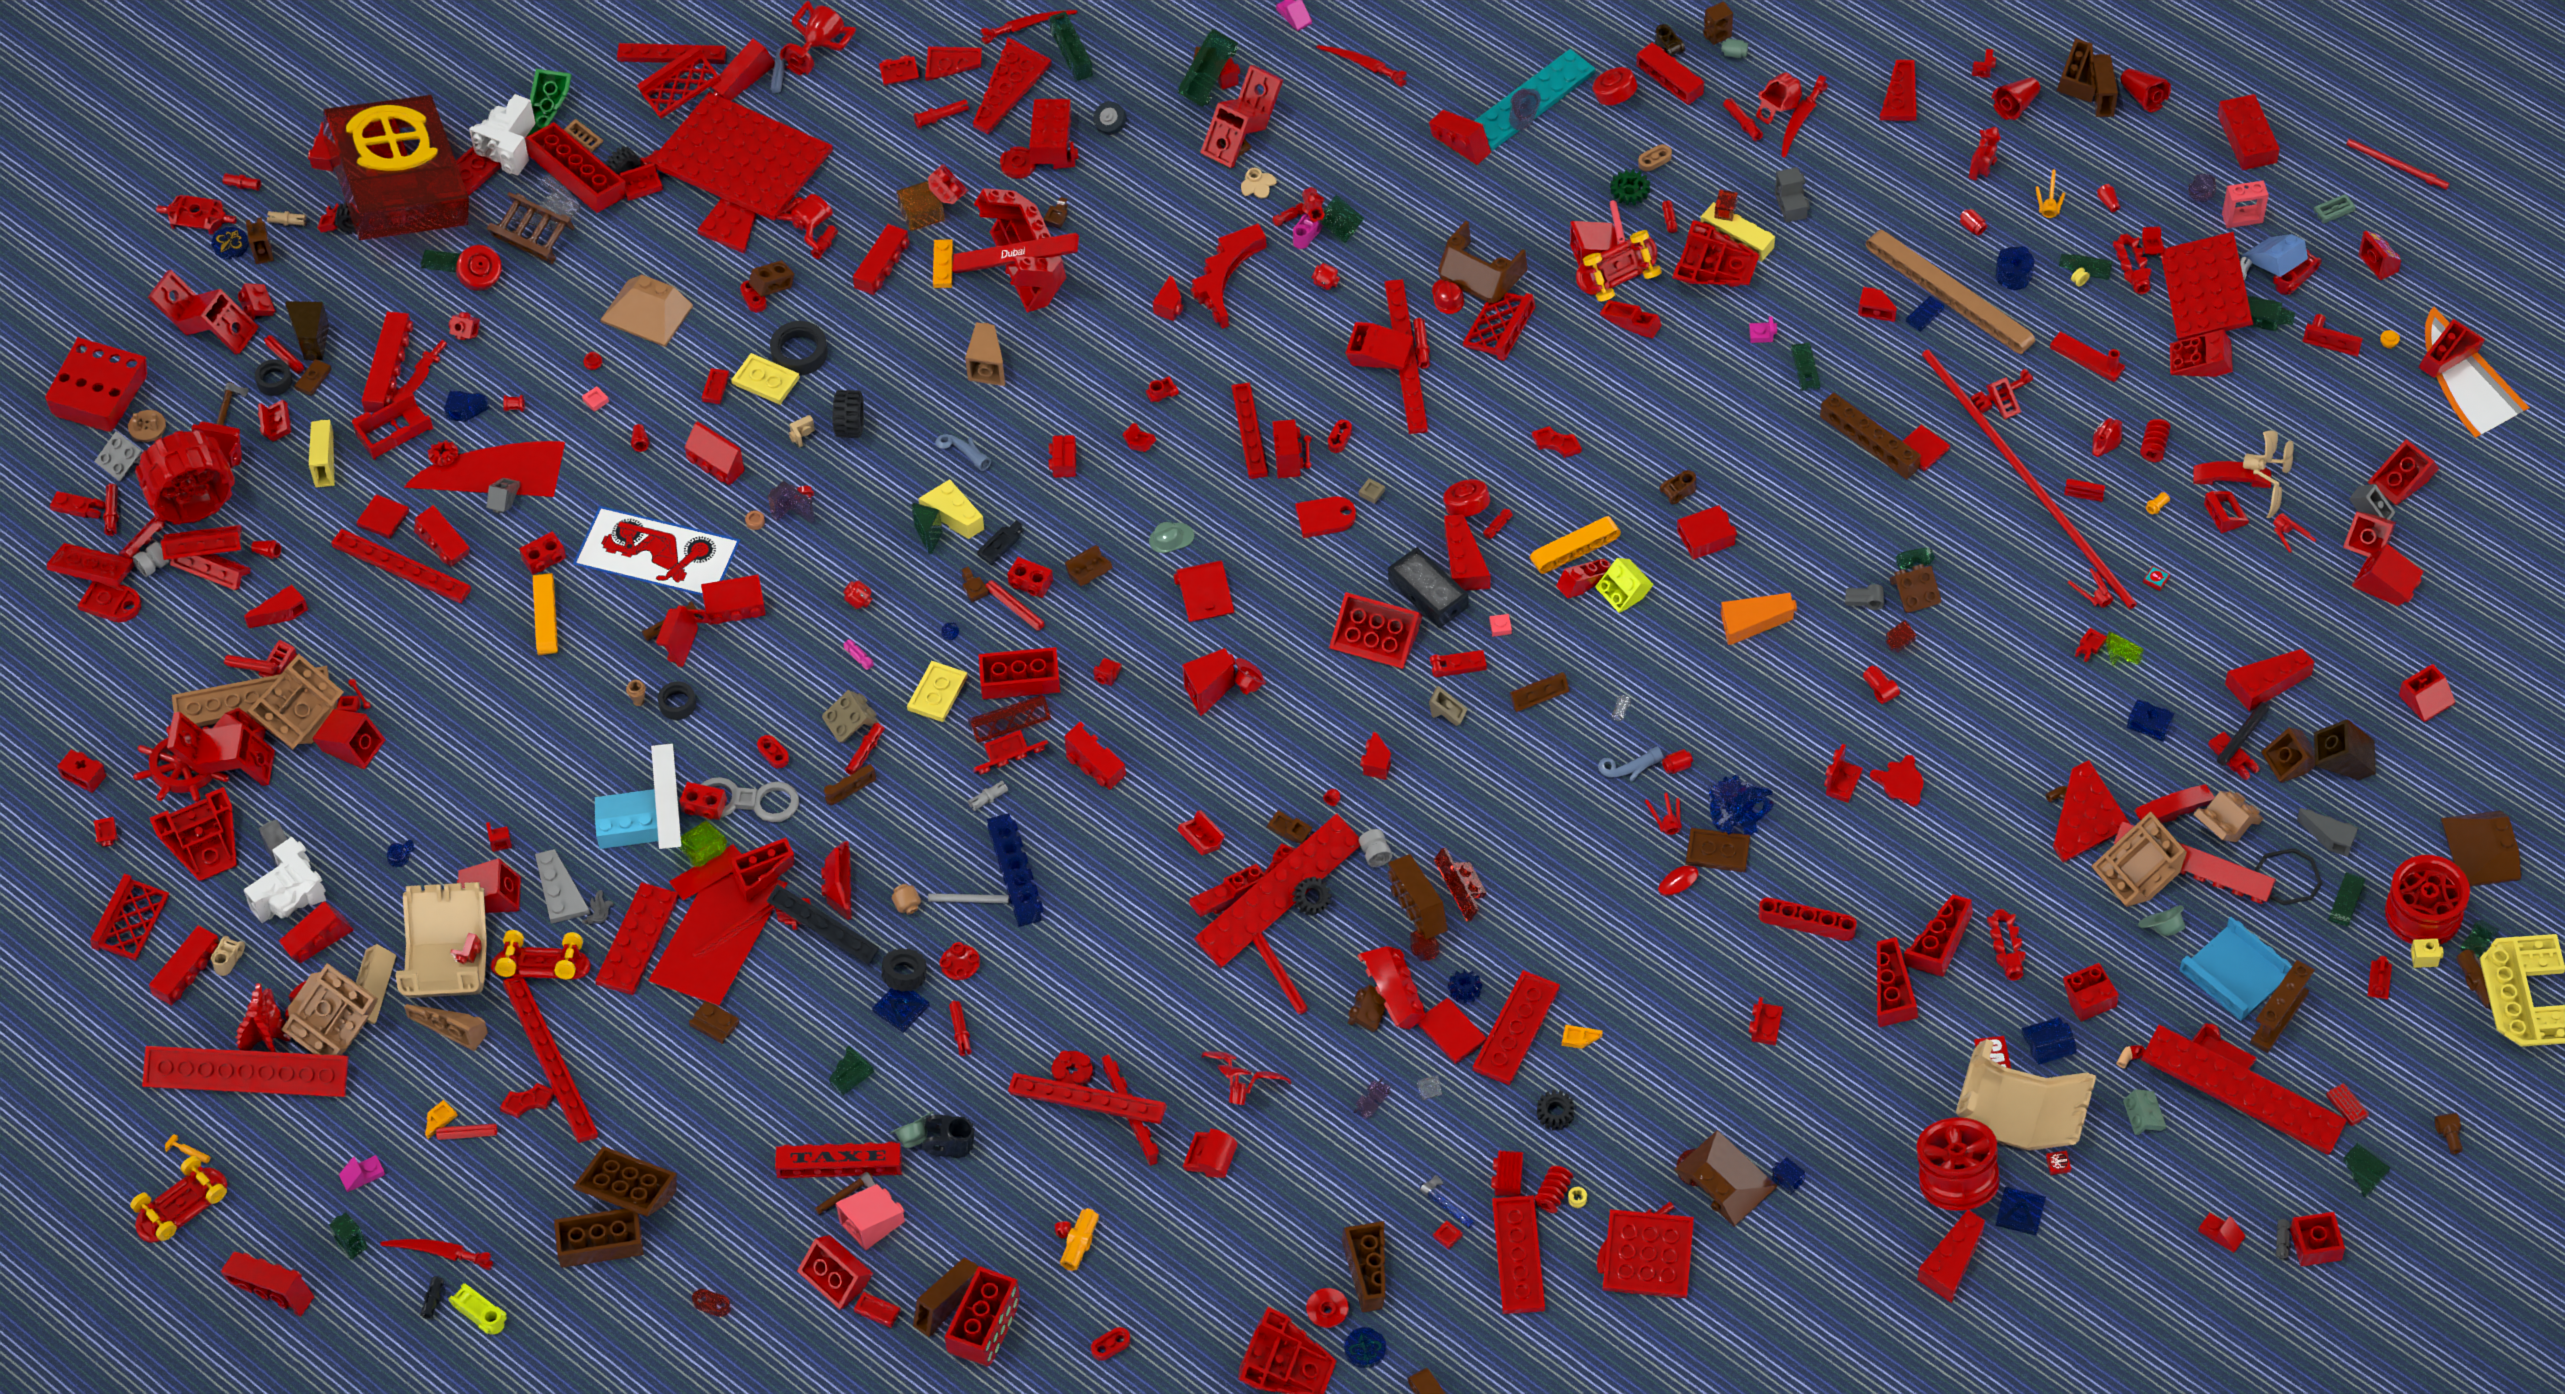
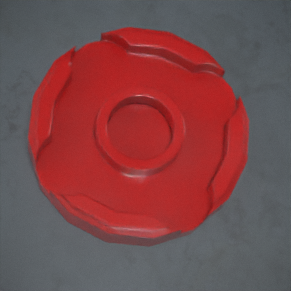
M1012 147L1000 157V168L1010 178L1021 179L1027 177L1036 168V164H1031L1030 149L1025 147Z

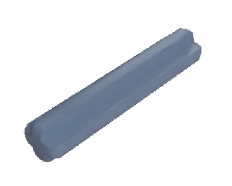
M778 48L776 52L770 88L772 93H780L782 88L786 60L784 58L780 59L779 53L782 50L781 48Z

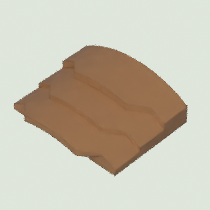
M298 654L246 714L293 750L298 744H312L314 742L313 736L332 710L337 709V700L344 692Z
M326 963L321 972L310 974L300 992L288 1006L289 1019L281 1030L313 1054L342 1056L368 1020L378 998L346 975H343L329 963Z

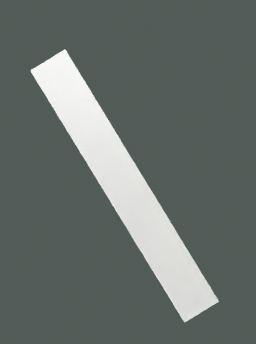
M673 744L651 746L659 849L681 847Z

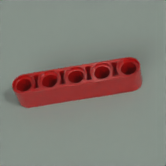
M1768 897L1763 898L1759 903L1758 917L1764 923L1842 941H1850L1855 937L1857 922L1850 915Z

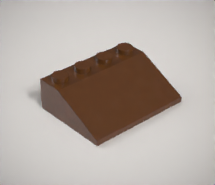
M602 1146L573 1185V1189L648 1217L665 1206L677 1191V1173Z

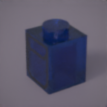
M1788 1157L1782 1162L1778 1161L1772 1168V1181L1790 1195L1805 1181V1171Z

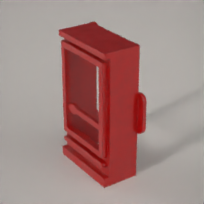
M408 390L394 397V403L373 414L366 412L352 420L357 438L373 460L417 435L433 429L430 416H425L420 410L412 391ZM403 416L409 426H404L400 429L394 419ZM391 421V425L397 431L372 444L366 434Z

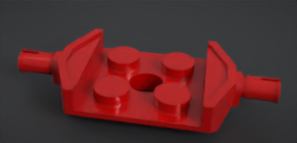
M179 195L176 196L168 207L157 205L156 208L157 213L168 215L172 229H175V225L207 229L209 234H213L223 223L236 224L237 222L236 216L225 214L221 200ZM195 209H200V210L197 211V212H191V211H193V210H195Z

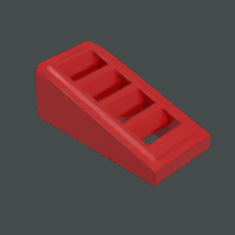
M2007 377L1986 385L2003 419L2021 412ZM1999 386H2001V387L2003 388V389H2001V390H1999V391H1997V389H1996V388L1999 387ZM2005 392L2006 396L2000 398L1999 395ZM2009 399L2010 403L2003 405L2002 402ZM2013 406V410L2006 412V408Z
M279 640L266 660L275 662L278 665L276 673L259 671L258 675L264 678L282 674L297 656L295 648Z

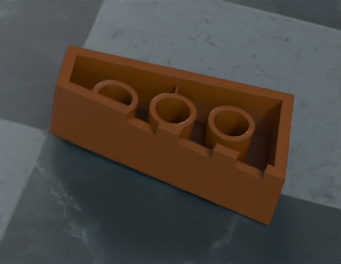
M1384 1221L1344 1227L1341 1241L1362 1312L1383 1309L1385 1300Z

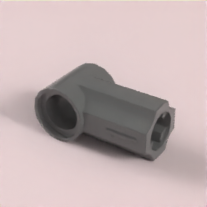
M1878 584L1869 585L1867 588H1846L1845 604L1847 606H1867L1868 609L1879 610L1884 606V589Z

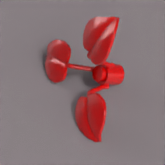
M1220 1051L1202 1052L1201 1058L1207 1056L1215 1059H1224L1228 1062V1065H1218V1069L1228 1079L1230 1078L1228 1101L1230 1103L1245 1105L1246 1093L1250 1094L1255 1080L1259 1078L1283 1079L1291 1085V1080L1279 1073L1257 1071L1246 1088V1083L1239 1082V1075L1252 1074V1072L1244 1068L1233 1067L1232 1059L1236 1060V1056Z

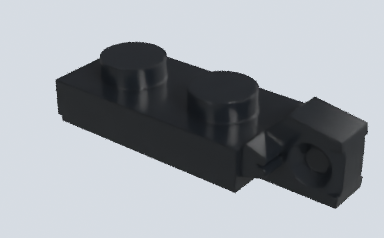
M1016 520L1010 527L1006 526L999 529L977 551V555L992 566L1018 541L1023 531L1022 524Z

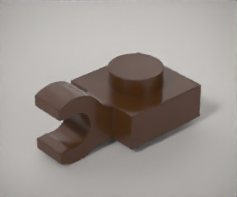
M1060 197L1056 207L1050 205L1043 219L1046 225L1061 229L1068 216L1066 198Z
M969 567L961 569L962 577L966 582L962 586L971 603L989 595L988 589L980 576L974 579Z

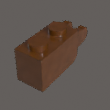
M262 217L257 218L255 223H252L250 219L246 220L248 239L255 263L261 264L274 261L272 245L265 221H262Z

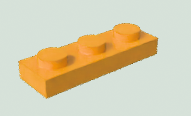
M934 240L933 288H952L953 240Z

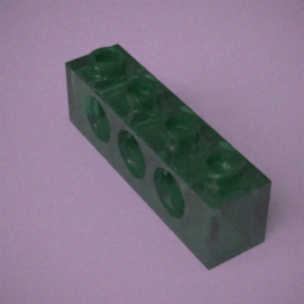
M1066 11L1049 16L1050 31L1075 81L1093 76L1092 62Z

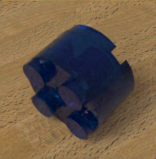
M2021 246L2000 250L1997 257L1995 278L2001 286L2003 284L2010 290H2020L2028 286V283L2033 278L2035 264L2034 257L2028 248Z

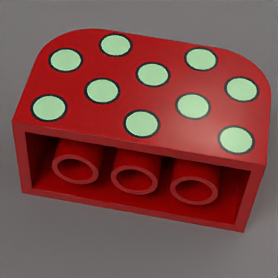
M978 1266L945 1335L948 1353L987 1367L991 1365L1017 1311L1020 1298L1017 1279Z

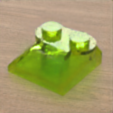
M706 820L681 835V847H678L689 858L693 866H703L725 851L727 840L721 832Z

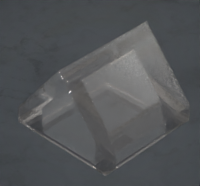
M1438 1075L1418 1080L1417 1087L1422 1100L1442 1095Z

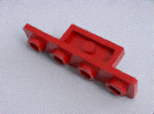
M1019 730L987 742L983 746L990 762L974 767L973 772H979L982 775L991 771L990 767L997 765L1000 768L1009 764L1008 760L1016 758V761L1026 758V753L1032 751L1035 754L1045 750V746L1048 745V740L1027 747L1022 732Z

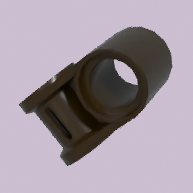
M1661 24L1657 26L1655 32V44L1661 47L1670 56L1679 52H1685L1683 41L1674 33L1669 25Z

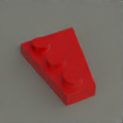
M928 47L926 81L981 67L982 48Z

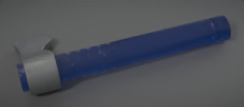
M1435 1175L1429 1182L1421 1184L1420 1191L1424 1195L1434 1199V1201L1468 1228L1473 1226V1220L1434 1190L1436 1185L1443 1184L1438 1176Z

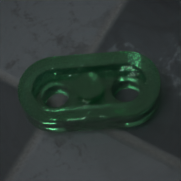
M1926 547L1901 552L1896 556L1895 560L1898 568L1907 570L1921 564L1928 566L1935 559L1933 550Z

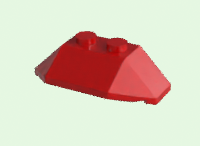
M844 841L826 857L825 867H821L822 879H825V884L821 885L822 896H826L827 904L844 918L851 920V856L849 841Z

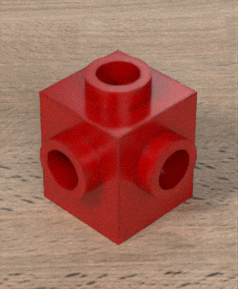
M467 312L453 315L449 321V334L456 335L455 338L461 340L475 338L478 335L480 319L471 317V314Z

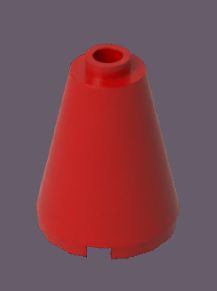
M2132 68L2125 70L2121 74V84L2144 110L2150 113L2156 112L2163 106L2161 103L2164 99L2168 100L2171 84L2165 78Z
M2030 77L1999 86L1992 94V99L1995 102L1993 105L1994 109L2002 118L2016 120L2040 92L2039 82L2035 78Z

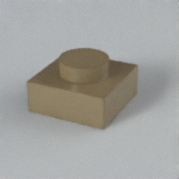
M1369 478L1359 490V496L1375 504L1385 492V486Z

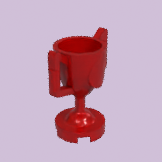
M806 1L793 16L791 22L805 36L806 43L803 47L792 43L786 44L779 53L780 59L784 58L787 61L788 65L786 67L793 73L800 76L803 73L808 75L814 68V61L808 53L811 47L823 46L841 51L852 39L856 28L844 27L842 18L831 8L821 5L813 9L811 3ZM808 11L810 18L806 27H804L799 21ZM839 34H846L838 44L831 42Z

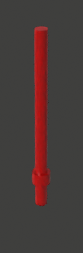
M2350 138L2347 141V146L2425 180L2427 184L2437 185L2445 190L2450 185V183L2437 178V175L2433 173L2428 174Z

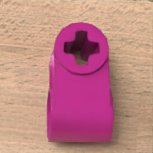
M1305 213L1293 228L1294 247L1298 249L1308 247L1314 237L1321 231L1323 221H1311L1309 215Z

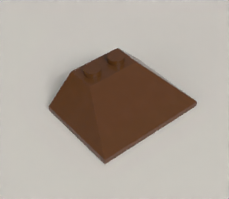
M2500 810L2441 818L2453 863L2464 872L2469 886L2521 880L2519 848L2509 816Z
M1718 1130L1674 1169L1688 1184L1694 1180L1721 1206L1719 1213L1734 1227L1777 1188V1185Z

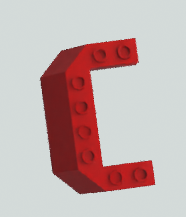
M983 188L974 202V205L980 210V217L997 218L990 230L996 247L1051 237L1037 205L1016 191ZM1014 256L1013 260L1015 263L1005 265L1007 268L1005 272L1010 275L1012 279L1010 283L1015 286L1026 312L1047 307L1067 278L1061 256L1049 258Z

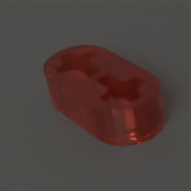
M698 1289L692 1295L693 1305L700 1311L724 1317L731 1310L730 1301L726 1296L706 1289ZM702 1297H705L706 1301L702 1300L701 1303H699L698 1299H702ZM722 1303H724L725 1307H721L720 1309L717 1308V1305L720 1306Z

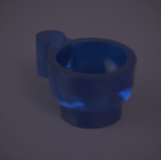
M407 840L404 845L400 843L391 844L387 851L388 863L393 867L406 865L409 861V853L415 850L413 841Z

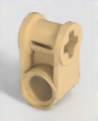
M229 936L222 937L218 947L211 956L216 974L225 976L232 971L244 952L245 943L243 941L231 940Z

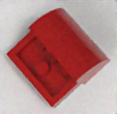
M1210 1128L1209 1133L1195 1132L1183 1168L1185 1171L1204 1172L1207 1177L1225 1178L1238 1143L1231 1135L1221 1130Z

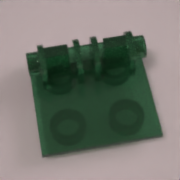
M1335 195L1324 209L1325 215L1323 219L1318 220V222L1346 243L1355 233L1364 217L1339 196Z

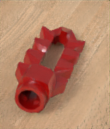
M2121 234L2118 241H2113V247L2118 251L2116 256L2121 261V269L2125 271L2124 278L2132 284L2135 293L2145 294L2150 290L2149 278L2151 276V268H2145L2147 258L2142 257L2143 248H2138L2139 237L2132 238L2128 234ZM2126 244L2131 246L2135 261L2138 264L2139 269L2135 271L2132 270L2126 249H2124Z
M1997 909L1992 917H1987V923L1992 928L1990 936L1995 940L1993 941V949L1998 953L1996 955V962L2004 968L2005 976L2009 980H2019L2023 977L2022 963L2025 960L2026 953L2019 951L2022 947V939L2016 938L2019 934V927L2013 926L2016 915L2008 914L2004 909ZM1999 921H2004L2007 924L2013 953L2006 955L1998 924Z

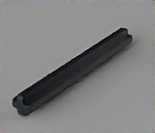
M2265 702L2259 703L2220 753L2217 759L2218 764L2222 766L2227 765L2268 712L2269 704Z

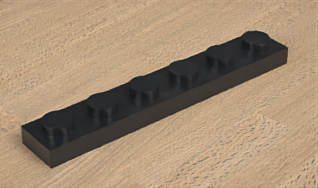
M778 884L766 900L770 905L867 965L871 963L880 949L872 942Z

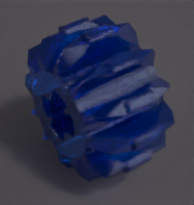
M1465 968L1463 973L1456 970L1455 976H1450L1448 990L1450 991L1451 998L1456 997L1457 1003L1460 1000H1463L1465 1005L1467 1000L1474 1003L1475 997H1480L1482 983L1480 982L1479 975L1474 976L1473 970L1467 973Z

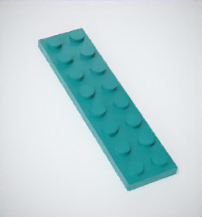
M1569 49L1474 120L1483 124L1491 152L1594 75L1596 68Z

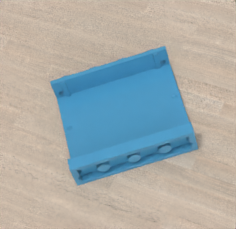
M2230 917L2227 927L2192 958L2186 956L2182 959L2179 971L2242 1021L2278 988L2292 966L2288 960L2282 959L2276 954L2272 947L2260 941L2256 934L2244 928L2241 922Z

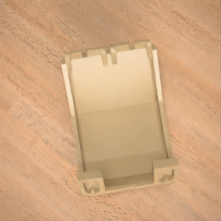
M479 882L465 883V888H462L461 883L444 884V889H442L441 884L424 885L425 890L423 891L421 885L406 886V892L403 893L406 937L405 970L396 971L399 992L408 998L476 995L481 993L485 981L487 949L484 889L480 887ZM468 933L476 934L481 940L482 946L480 952L476 955L474 963L467 962L462 964L456 962L455 958L450 954L451 949L462 951Z
M1986 1039L1978 1044L1972 1053L1957 1105L1956 1114L1958 1117L1982 1122L1993 1131L1998 1143L2028 1151L2075 1145L2080 1139L2096 1076L2087 1072L2044 1078L2005 1068L1990 1058L1994 1042Z

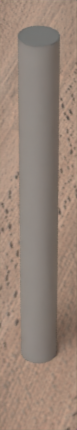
M928 894V902L1009 903V895Z

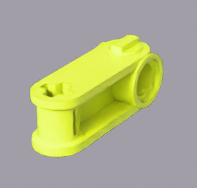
M463 1283L461 1289L454 1296L448 1298L449 1302L458 1311L477 1324L486 1334L495 1335L503 1330L504 1322L507 1320L506 1313L468 1285Z

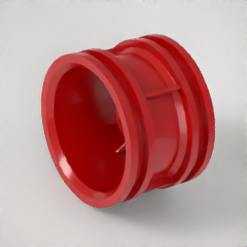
M1962 1117L1943 1119L1923 1130L1917 1140L1919 1182L1923 1196L1930 1203L1943 1209L1961 1211L1977 1208L1995 1196L1999 1189L2000 1179L1997 1164V1140L1993 1131L1982 1122Z

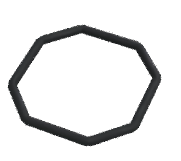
M2294 848L2264 854L2255 868V871L2259 872L2267 857L2292 852L2310 860L2318 884L2311 895L2307 897L2283 901L2270 895V899L2282 905L2311 900L2322 885L2314 859Z

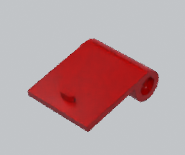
M1222 560L1176 569V574H1173L1174 583L1181 588L1189 622L1234 613Z
M2205 1023L2191 1040L2248 1070L2256 1061L2255 1056L2222 1040L2219 1028L2212 1023Z

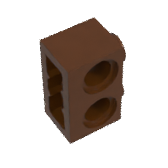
M1723 1L1705 9L1704 37L1707 40L1709 39L1713 45L1731 38L1733 12Z
M781 260L752 269L749 284L763 297L791 288L795 273Z

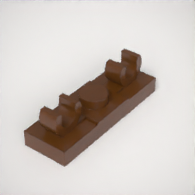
M1561 672L1510 692L1513 709L1518 712L1569 692L1566 675Z

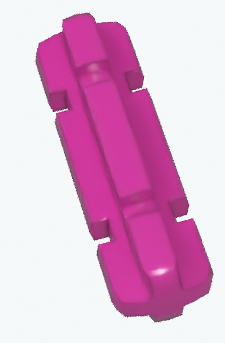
M851 639L844 642V649L847 652H851L850 655L859 664H862L861 666L866 670L873 667V660L870 657H866L867 654L858 645H855V642Z

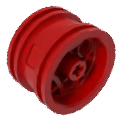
M2419 855L2404 861L2393 875L2390 892L2386 900L2385 919L2395 935L2410 944L2413 943V940L2438 939L2439 945L2450 941L2461 927L2464 911L2469 901L2470 886L2466 875L2452 861L2440 856Z

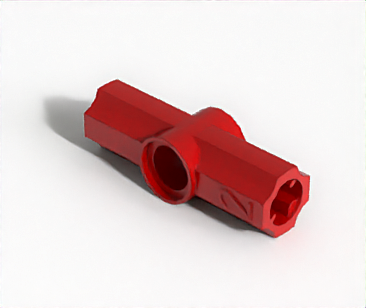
M1315 188L1304 189L1302 192L1304 200L1302 211L1309 215L1311 221L1317 222L1322 220L1325 215L1322 207L1325 199L1318 195Z

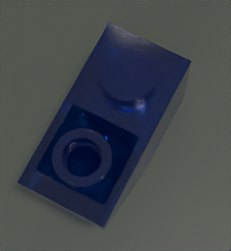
M449 391L444 410L447 420L466 422L488 410L489 404L487 396L480 393Z

